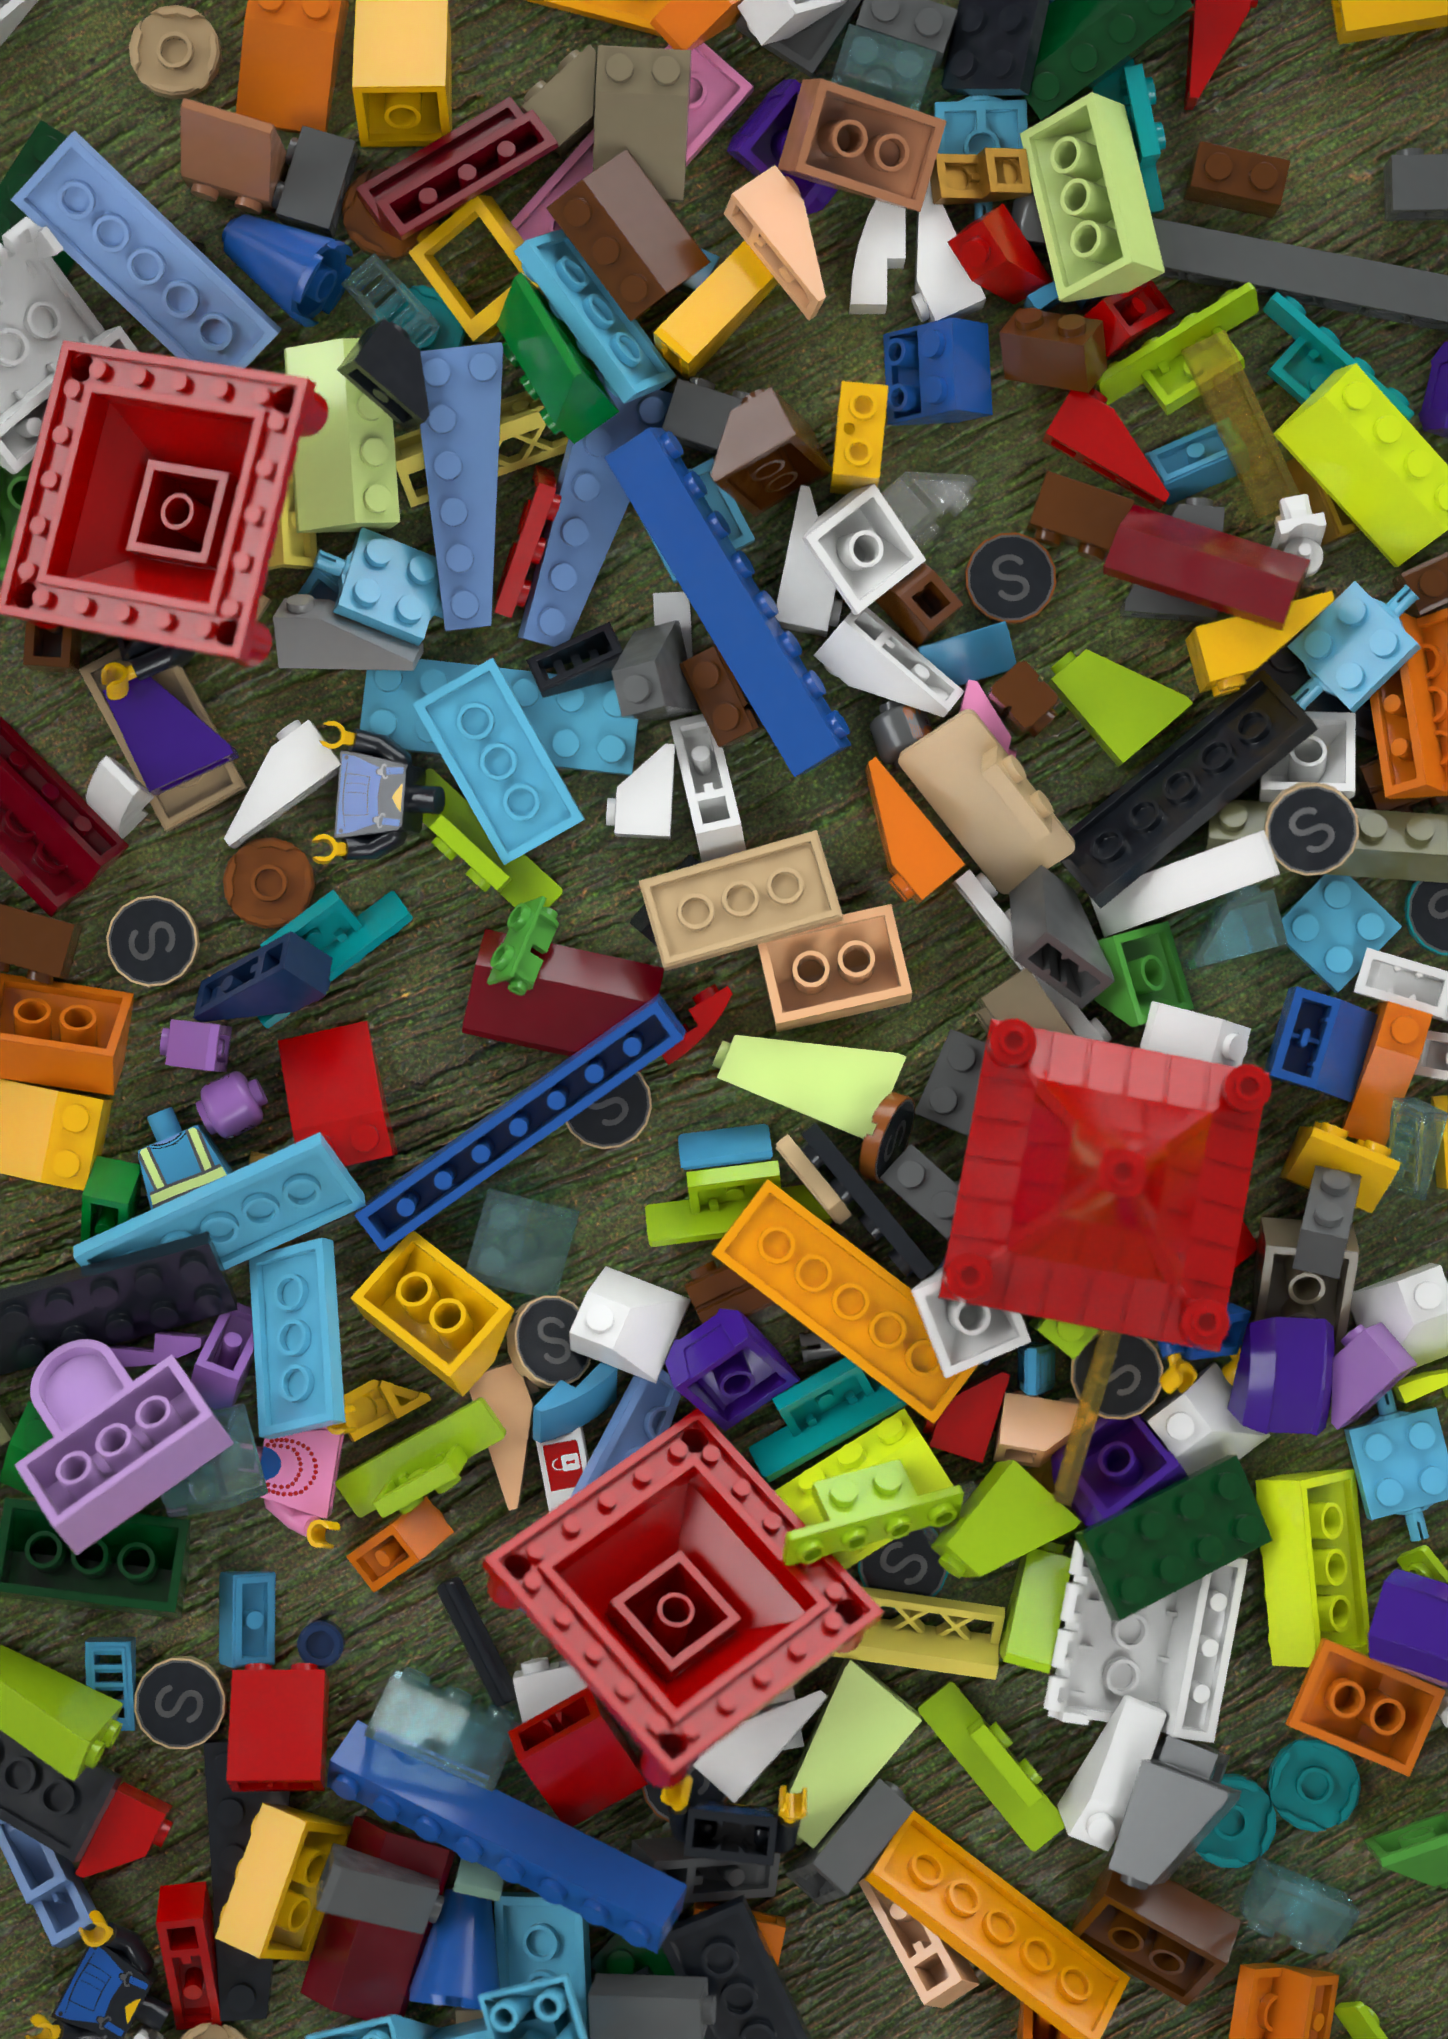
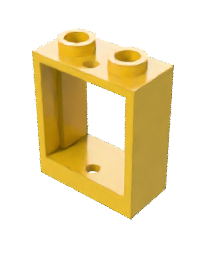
M478 195L451 211L453 215L441 225L435 223L422 231L416 239L419 244L408 253L473 342H488L500 332L497 322L510 287L476 315L433 256L474 220L480 217L518 271L524 273L522 262L514 251L525 241L492 196ZM531 281V282L539 289V291H540L543 295H545V294L543 293V291L540 289V287L538 286V284H536V283H534L533 281Z
M842 381L838 402L830 493L848 494L854 489L875 484L878 487L889 385Z

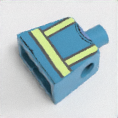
M173 1107L147 1117L157 1142L138 1150V1157L151 1210L233 1172L203 1125H196L182 1131Z

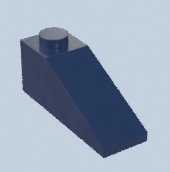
M290 931L202 980L193 1018L199 1022L296 1012L326 996L330 987L329 976L333 958Z

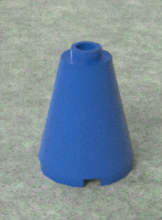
M249 214L233 218L224 228L222 234L224 253L295 322L304 327H314L319 323L313 319L317 314L323 311L329 315L335 308L347 287L352 268L345 264L346 254L353 257V251L347 244L340 240Z
M445 1889L443 1895L444 1902L436 1923L432 1925L409 1989V2001L482 2010L478 1996L482 1993L500 1989L492 1900Z

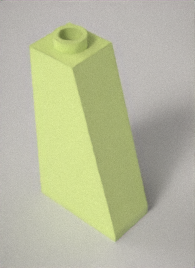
M734 1035L731 1043L722 1040L712 1066L720 1069L717 1076L718 1079L864 1139L867 1134L873 1135L877 1124L872 1123V1116L881 1101L888 1094L892 1093L906 1056L893 1052Z
M847 1658L843 1660L828 1698L824 1703L786 1792L791 1794L802 1792L803 1787L807 1788V1816L801 1819L795 1843L799 1846L805 1841L813 1849L922 1721L917 1710L858 1660Z

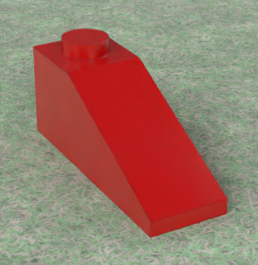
M1190 0L1194 5L1195 12L1189 16L1184 110L1194 109L1242 27L1250 8H1257L1258 0Z
M1093 388L1089 393L1070 390L1047 429L1042 442L1160 510L1170 494L1115 410L1106 404L1108 399Z
M207 1882L162 1885L159 1891L156 1927L176 2030L192 2029L201 2023L213 2022L211 2025L217 2024L222 2026L223 2021H220L214 1922Z

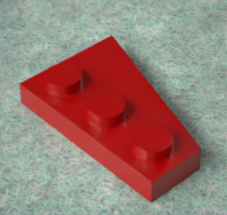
M537 464L532 480L535 481L536 490L533 499H528L523 505L517 534L520 536L518 542H513L510 547L493 601L494 613L512 618L516 606L523 608L526 603L532 581L525 579L531 563L538 565L542 558L547 539L540 535L545 521H554L562 495L555 493L557 487L554 470Z

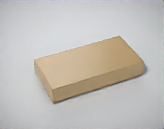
M787 1134L776 1143L777 1151L831 1219L840 1225L852 1216L841 1198L793 1139Z

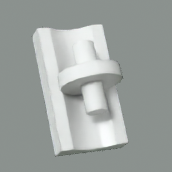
M1307 494L1283 498L1279 502L1280 515L1276 516L1274 521L1276 530L1271 548L1311 560L1305 577L1307 578L1314 575L1320 569L1323 562L1321 542L1327 526L1324 512L1312 514Z

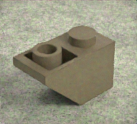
M590 44L581 52L577 49L570 52L558 65L557 69L560 72L547 83L544 80L539 81L524 96L526 103L522 105L523 113L534 110L558 142V148L554 151L560 158L594 129L597 55L596 50Z

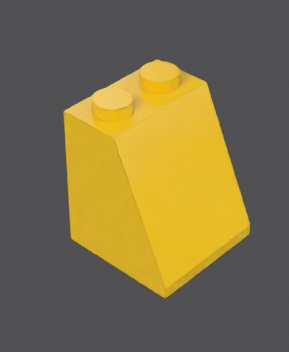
M356 0L352 90L361 147L427 146L452 131L451 25L448 0Z

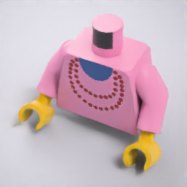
M353 1405L344 1406L345 1413L356 1411ZM340 1423L271 1440L264 1438L263 1447L238 1443L234 1456L233 1470L259 1474L256 1495L264 1498L266 1509L289 1529L307 1537L309 1544L313 1547L333 1549L334 1545L326 1541L325 1533L327 1529L340 1531L341 1526L338 1522L321 1520L320 1518L327 1519L332 1514L336 1491L335 1481L338 1478L344 1434L355 1432L356 1427L349 1428L345 1423Z

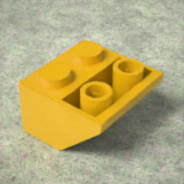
M1315 1121L1313 1127L1300 1126L1280 1178L1310 1190L1315 1165L1361 1175L1355 1208L1363 1212L1373 1213L1401 1165V1162L1389 1158L1392 1149L1367 1139L1365 1141L1358 1139L1356 1144L1346 1140L1348 1131L1326 1122L1319 1123Z

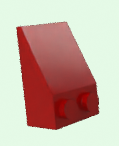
M368 1021L278 1041L295 1143L320 1132L345 1167L398 1155Z

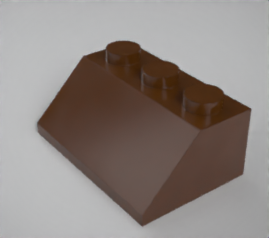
M628 149L580 180L546 207L630 322L639 319L711 263Z
M770 387L767 390L760 389L751 392L742 399L740 406L730 411L710 475L720 488L756 517L798 492L801 485L808 486L831 473L833 468L810 424Z
M1108 1865L1097 1879L1070 1931L1115 1966L1188 2006L1228 1964L1242 1920L1227 1913L1222 1907L1204 1900L1185 1889L1181 1884L1169 1879L1162 1884H1149L1147 1890L1127 1885L1120 1881L1122 1874L1108 1869Z

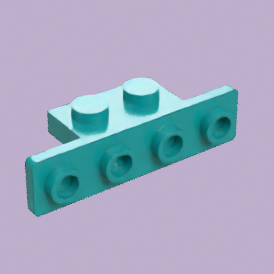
M1132 58L1092 88V92L1125 105L1152 215L1161 213L1164 209L1156 164L1161 155L1160 150L1166 149V139L1161 121L1154 123L1151 105H1155L1157 100L1153 78H1145L1143 65H1135Z
M1278 292L1269 299L1263 311L1292 336L1295 341L1266 374L1301 405L1335 370L1356 363L1408 421L1413 417L1414 412L1409 408L1410 404L1407 398L1398 390L1392 387L1387 389L1374 377L1375 372L1372 367L1359 357L1352 358L1340 347L1341 343L1338 337L1332 331L1323 326L1318 328L1305 316V309L1298 301L1290 296L1283 297Z
M333 889L261 943L260 946L263 947L290 931L294 932L333 958L329 976L331 982L352 965L360 962L368 953L389 937L397 934L406 924L412 921L413 916L396 892L390 891L356 917ZM290 1013L257 1017L262 1025L268 1029L278 1021L286 1018Z
M845 1357L772 1398L787 1426L751 1445L749 1451L764 1480L771 1482L907 1404L875 1379H867L864 1372Z

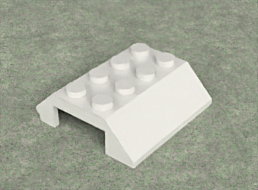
M24 217L2 235L4 247L0 244V466L11 474L19 472L34 458L63 340L138 351L121 326L108 330L103 328L52 259V256L57 255L64 248L47 226L40 227L28 217Z
M1075 1541L1069 1574H1073L1074 1578L1073 1582H1067L1060 1620L1065 1621V1626L1062 1629H1058L1051 1664L1052 1667L1056 1668L1055 1675H1049L1043 1707L1049 1710L1048 1717L1056 1718L1062 1722L1088 1725L1089 1720L1108 1722L1126 1694L1165 1711L1167 1716L1161 1732L1174 1738L1214 1743L1248 1559L1240 1557L1121 1621H1114L1110 1618L1079 1542Z

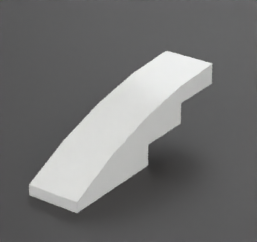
M1262 830L1142 874L1101 909L1091 897L1090 899L1105 938L1279 875L1280 872L1266 833Z
M1366 948L1354 993L1381 1002L1390 1001L1433 1014V1019L1448 1023V971Z

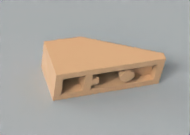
M774 165L733 192L724 215L805 317L811 320L817 315L826 295L806 208L796 183L790 177L784 176Z
M512 1361L488 1368L469 1390L472 1401L480 1397L486 1400L507 1432L502 1440L491 1445L488 1449L509 1511L517 1509L521 1501L533 1419V1407L535 1405L533 1394L540 1392L539 1387L532 1384L535 1382L530 1381L526 1376L522 1377L516 1371Z
M862 1879L858 1882L924 2005L944 2008L980 1985L972 1967L964 1956L867 1881Z

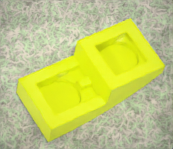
M1448 1369L1427 1371L1404 1377L1392 1388L1397 1400L1406 1404L1440 1388L1443 1389L1448 1399Z

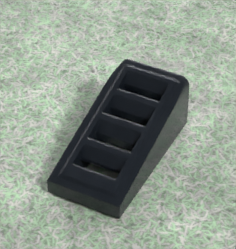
M608 622L526 661L542 697L545 698L613 680L611 671L622 654L623 649L611 623ZM591 658V660L586 663L582 662L583 659ZM573 663L575 668L566 671L564 664ZM554 667L558 675L549 679L545 669Z

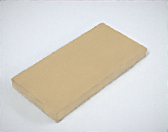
M118 648L80 668L79 671L137 780L147 789L103 693V690H106L107 685H102L101 683L103 667L112 662L120 663L125 667L131 665V662L122 660ZM177 666L151 676L218 734L183 667ZM231 761L157 796L153 795L154 798L150 801V804L162 827L168 832L248 788L234 762Z
M817 830L639 881L664 972L843 920Z

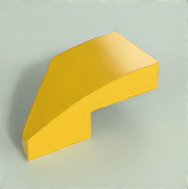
M372 1379L344 1394V1406L353 1405L356 1408L355 1412L345 1413L346 1426L349 1428L356 1427V1431L348 1433L351 1441L355 1442L431 1401L429 1394L417 1392L383 1380Z

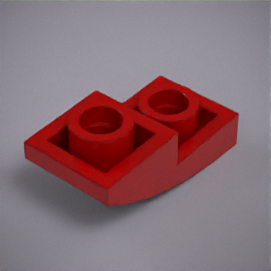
M713 984L692 997L696 1006L689 1009V1012L698 1026L689 1030L686 1023L683 1024V1027L686 1029L684 1039L662 1054L668 1066L694 1048L718 1022L733 995L728 986L719 990L717 985Z

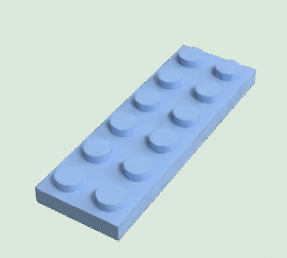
M75 130L11 199L35 224L40 227L47 226L64 248L63 250L177 358L246 368L282 330Z

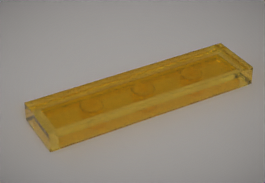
M1226 330L1181 350L1257 519L1278 510L1281 499L1300 495Z
M1100 1330L1053 1488L1055 1502L1069 1506L1072 1504L1122 1336L1120 1333Z

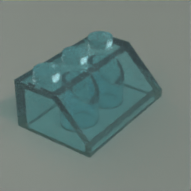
M405 1667L404 1671L401 1672L395 1669L390 1676L364 1735L493 1792L513 1746L508 1731L521 1725L513 1721L515 1715L502 1707H496L492 1704L489 1705L487 1710L471 1703L473 1697L456 1687L447 1686L444 1691L428 1684L430 1677L418 1670Z

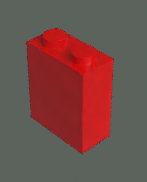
M251 1663L245 1665L244 1670H232L226 1781L232 1792L325 1791L330 1684L325 1669H318V1665L312 1663H296L291 1665V1670H272V1666L269 1664Z
M589 1687L582 1689L508 1731L520 1765L559 1820L571 1827L648 1785L636 1754Z

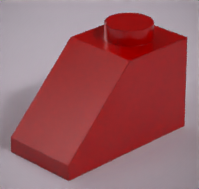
M1004 203L967 225L947 242L972 282L1013 305H1016L1026 299L1029 294L1052 282L1051 277Z
M1150 280L1129 292L1114 294L1104 298L1083 317L1103 320L1106 357L1108 361L1165 321L1175 311L1154 282Z
M997 1369L962 1387L934 1424L925 1419L922 1433L929 1435L928 1445L983 1463L1011 1375L1007 1371Z
M123 1782L112 1798L75 1874L85 1878L146 1857L154 1845L162 1848L174 1822L167 1819L173 1806Z

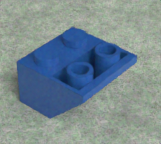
M950 317L883 334L885 383L889 385L887 397L888 425L958 423L993 415L988 323Z
M1298 986L1288 988L1264 1071L1270 1073L1269 1078L1352 1102L1378 1014L1341 999Z

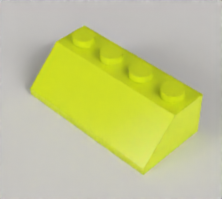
M1356 363L1335 370L1273 433L1394 567H1399L1448 530L1447 463Z
M903 1408L813 1467L805 1470L802 1474L775 1490V1492L808 1527L824 1522L811 1494L813 1482L900 1459L917 1496L953 1487L954 1485L909 1414ZM886 1538L868 1543L856 1551L849 1552L843 1550L832 1555L847 1570L894 1539Z
M1354 1468L1281 1474L1255 1480V1499L1273 1539L1271 1542L1260 1547L1265 1582L1264 1598L1267 1604L1269 1626L1268 1643L1271 1648L1272 1665L1310 1667L1322 1637L1368 1654L1370 1625Z

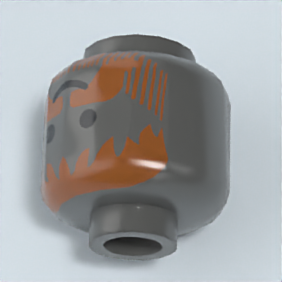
M891 700L879 707L881 714L871 721L870 732L881 761L885 764L895 765L896 770H903L898 763L899 754L932 732L933 729L926 711Z

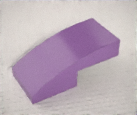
M160 1331L155 1334L154 1348L113 1345L109 1348L123 1367L158 1364L171 1354L175 1359L204 1346L208 1335Z

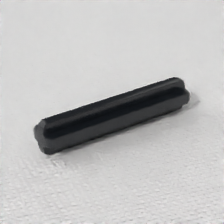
M457 1576L444 1581L437 1587V1593L493 1705L500 1707L512 1702L517 1698L513 1680L462 1579Z

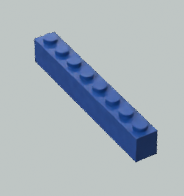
M649 427L604 458L793 776L805 774L852 745L846 736L850 734L849 727L837 710L831 711L823 697L826 694V689L821 679L813 670L808 671L799 657L802 654L799 642L789 630L784 632L775 617L779 612L774 600L765 590L760 591L753 580L752 575L755 574V570L749 558L741 550L736 551L728 538L731 530L727 521L719 511L715 510L713 512L704 496L707 494V489L702 479L695 471H688L680 457L684 454L680 442L669 430L665 432L663 428Z
M659 993L365 1202L366 1206L356 1212L355 1217L380 1251L384 1252L682 1041L685 1037L686 1029Z
M359 1720L356 1721L329 1760L327 1787L332 1789L341 1798L349 1801L354 1800L374 1810L382 1819L396 1821L415 1831L422 1839L429 1842H437L455 1851L465 1861L477 1862L493 1870L505 1881L513 1884L518 1883L538 1893L548 1903L560 1904L578 1913L588 1923L595 1926H603L623 1936L633 1946L645 1947L657 1953L682 1911L687 1884Z

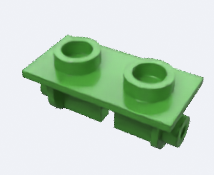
M544 896L520 903L511 912L507 921L509 930L506 938L491 958L490 965L493 968L486 982L487 984L492 985L505 980L509 982L508 990L517 995H525L526 990L533 988L544 960L531 953L530 950L533 948L541 954L547 953L559 926V922L556 920L558 913L551 908L543 907L546 901Z

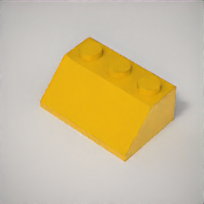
M414 1230L403 1238L350 1297L368 1322L462 1397L466 1395L494 1363L514 1313L512 1306Z
M262 1803L259 1813L253 1819L251 1836L244 1856L236 1867V1879L228 1902L221 1910L219 1917L220 1925L215 1939L257 1958L309 1961L325 1912L316 1909L317 1884L332 1844L336 1843L346 1847L352 1826L290 1806Z

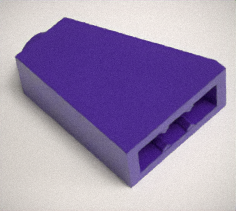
M137 677L128 681V694L119 700L109 699L106 690H103L148 791L153 795L157 796L239 758L233 746L154 678L149 677L139 681Z

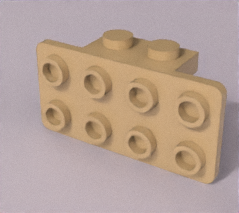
M971 709L963 710L899 754V766L1001 894H1009L1039 866L1042 865L1049 869L1074 852L1075 841L1055 816L1048 798L1042 791L1035 790L1026 778L1025 770L1017 758L1012 754H1007L975 711Z

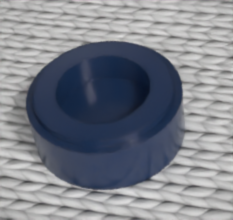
M323 1619L315 1620L305 1626L297 1641V1649L302 1660L305 1663L316 1664L319 1668H325L334 1664L342 1655L345 1647L344 1634L339 1626Z

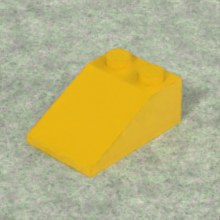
M1329 591L1293 601L1283 631L1237 616L1195 627L1185 641L1199 693L1212 690L1213 697H1220L1241 690L1240 686L1246 684L1245 680L1317 618L1335 600L1333 592Z
M0 1079V1173L84 1191L96 1157H102L113 1100Z

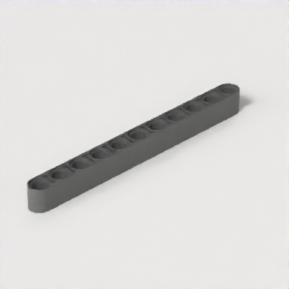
M1030 194L1027 197L1015 198L1011 210L1012 218L1033 251L1048 254L1035 196ZM1152 218L1165 273L1160 275L1162 277L1229 290L1238 289L1250 282L1255 287L1257 295L1271 298L1278 292L1283 297L1290 296L1301 304L1448 332V275Z

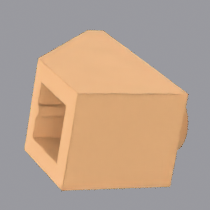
M1022 1390L1013 1393L1005 1392L998 1413L993 1461L1015 1460L1019 1465L1039 1468L1051 1459L1053 1453L1091 1425L1096 1414L1090 1412L1076 1398H1061L1057 1401L1039 1398V1395H1026Z

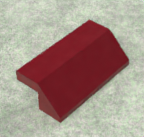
M510 96L356 188L357 195L381 230L403 241L558 148V142L533 109L524 114Z
M1133 505L1118 527L1103 566V574L1283 631L1292 603L1299 596L1311 560Z
M0 716V867L52 917L80 897L128 849L129 845Z
M485 929L474 968L462 1033L571 1057L660 993L664 968L551 943L547 953L544 954L531 948L530 952L544 961L533 988L526 990L525 995H517L508 990L509 982L505 980L492 985L486 983L493 968L490 965L491 958L496 949L504 942L507 933Z
M355 1815L346 1844L347 1848L438 1879L439 1895L443 1894L455 1856V1851L437 1842L426 1841L416 1833L398 1832L369 1816ZM325 1913L300 1993L331 2011L363 2020H371L392 2014L404 2017L409 2003V1989L433 1923L428 1921L422 1935Z

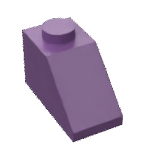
M171 1019L170 1028H163L160 1055L166 1056L165 1065L227 1072L232 1027Z
M237 1303L238 1310L219 1315L194 1365L191 1381L208 1406L226 1414H230L254 1361L252 1308Z
M1382 1322L1368 1328L1360 1324L1352 1329L1340 1341L1344 1348L1333 1357L1331 1423L1337 1430L1358 1420L1418 1365Z

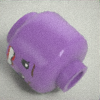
M233 1071L204 1085L200 1092L201 1100L196 1102V1107L206 1129L211 1135L218 1133L224 1139H231L261 1124L263 1120L261 1106L267 1104L268 1100L257 1078L248 1081L241 1072Z

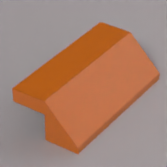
M1448 608L1419 618L1404 612L1399 619L1402 621L1405 631L1421 648L1370 697L1384 794L1388 799L1448 796Z
M1270 1962L1241 1964L1229 2039H1330L1340 1975Z

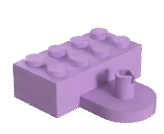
M80 1339L56 1348L37 1367L30 1386L31 1400L54 1437L16 1463L15 1467L53 1528L77 1555L233 1445L234 1442L172 1354L133 1381L107 1345L96 1340Z

